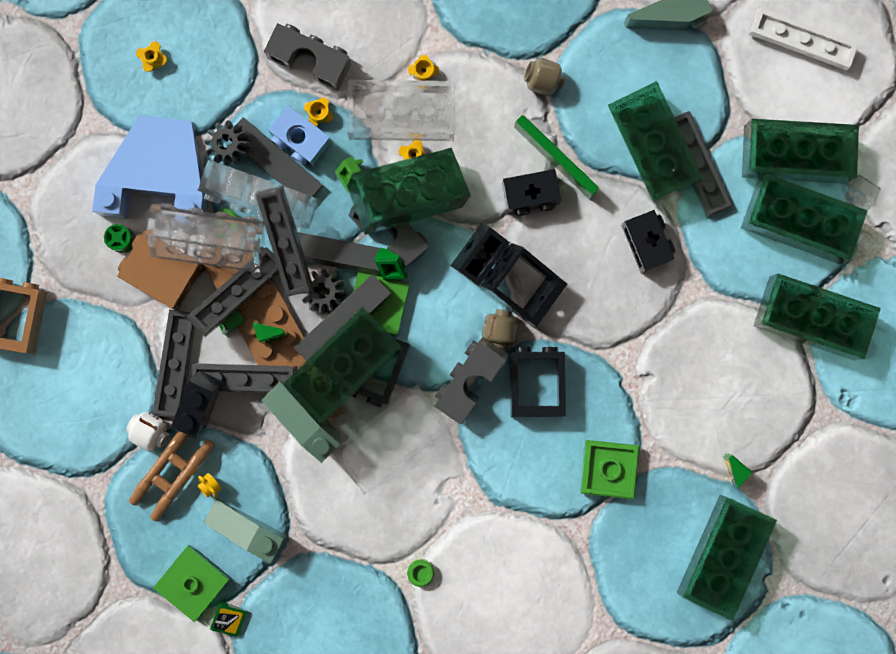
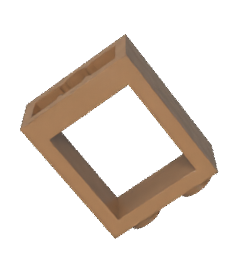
M0 278L1 291L31 296L22 341L0 338V349L35 355L48 292L39 290V285L23 282L22 287L14 286L13 280Z

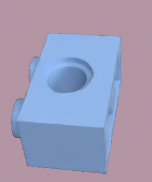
M289 105L286 106L268 129L271 136H273L271 141L282 150L285 147L293 152L292 157L303 166L308 163L313 167L332 144L328 135ZM297 133L305 134V140L300 144L292 142L293 136Z

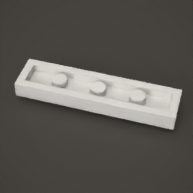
M761 7L757 10L749 32L751 36L844 70H848L851 67L859 43Z

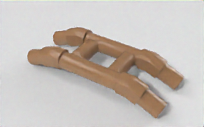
M179 431L144 478L138 483L129 498V502L137 506L150 487L155 484L165 494L155 506L150 518L155 522L160 521L176 496L214 449L215 444L207 439L189 462H187L176 452L186 442L189 435ZM168 462H171L182 471L173 484L159 475Z

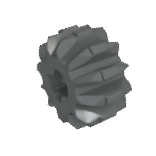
M227 120L223 127L221 123L217 122L215 124L216 132L211 129L208 130V134L212 136V139L204 141L206 145L212 146L206 153L209 156L214 155L213 161L219 164L222 161L226 167L230 166L231 161L236 165L240 164L238 156L241 155L247 158L248 154L243 149L251 147V143L244 141L249 137V133L246 131L241 132L242 125L238 123L233 126L232 122ZM230 139L232 145H228L227 148L224 147V142H228Z
M322 269L321 277L318 276L316 271H312L314 289L312 292L303 293L309 295L304 297L302 301L304 304L312 302L309 310L312 312L316 310L318 305L321 315L325 314V306H328V309L332 312L335 309L332 303L335 302L338 305L342 303L337 296L346 295L345 290H337L344 285V281L338 280L334 282L337 278V273L335 272L331 273L329 278H327L328 272L326 269ZM323 285L330 291L329 295L325 294L326 298H321L317 293L318 288L322 290L321 286Z

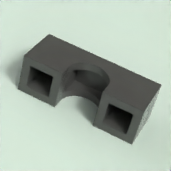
M277 23L264 49L267 59L288 69L292 68L295 60L300 56H312L316 59V65L312 71L314 80L336 91L339 90L351 65L350 57L347 55L348 52L338 46L331 48L324 45V41L317 36L309 35L307 37L300 34V30L290 24L283 26Z
M374 188L354 204L348 216L365 235L375 228L387 229L392 234L393 242L387 247V250L400 256L406 270L419 260L429 248L426 238L409 225L407 217L403 213L398 212L392 206L389 197L383 192L380 193L377 188Z
M484 337L478 343L474 340L464 353L469 356L464 364L457 363L450 373L453 380L449 386L444 383L435 395L439 400L434 407L460 425L479 399L477 395L469 390L467 378L472 375H481L491 382L509 356V354Z

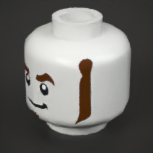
M143 412L140 415L135 414L126 429L129 441L148 452L155 450L157 447L162 448L169 437V433L166 432L167 423L149 412Z

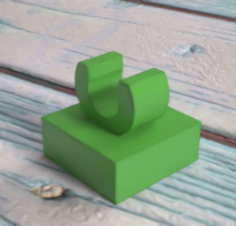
M353 157L347 158L334 171L348 194L357 190L371 174L370 171L362 173L359 168L363 163L362 159L355 161Z

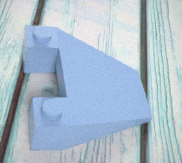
M139 115L95 185L92 211L103 217L127 219L131 192L175 197L172 219L174 222L183 226L205 228L209 202L192 121Z

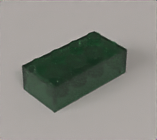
M657 81L608 104L609 111L653 204L702 182V175Z
M752 118L744 125L742 178L847 184L857 178L859 125Z
M452 147L352 173L347 185L365 235L463 208L471 196Z
M766 173L757 180L741 228L834 263L842 264L851 260L868 210Z
M777 273L768 279L753 327L853 361L864 360L881 308Z
M362 306L282 385L320 424H325L402 349V346Z
M719 495L676 593L686 600L733 621L777 520L729 497Z

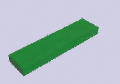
M521 115L515 121L514 128L588 199L597 192L598 186L524 115Z

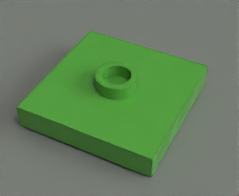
M358 272L353 292L372 274ZM374 275L391 295L359 325L398 335L410 283L394 279L383 280L381 276Z
M585 440L580 493L635 499L640 445Z
M188 545L153 589L195 622L230 578L192 546Z

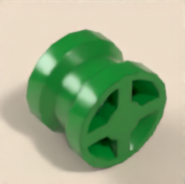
M120 224L111 225L106 229L104 242L107 247L119 253H125L132 249L131 246L135 235L130 229Z

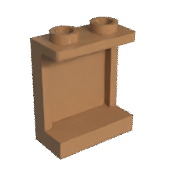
M144 230L142 235L139 234L134 239L131 246L133 250L129 257H125L119 264L118 271L120 272L117 277L178 311L204 265Z

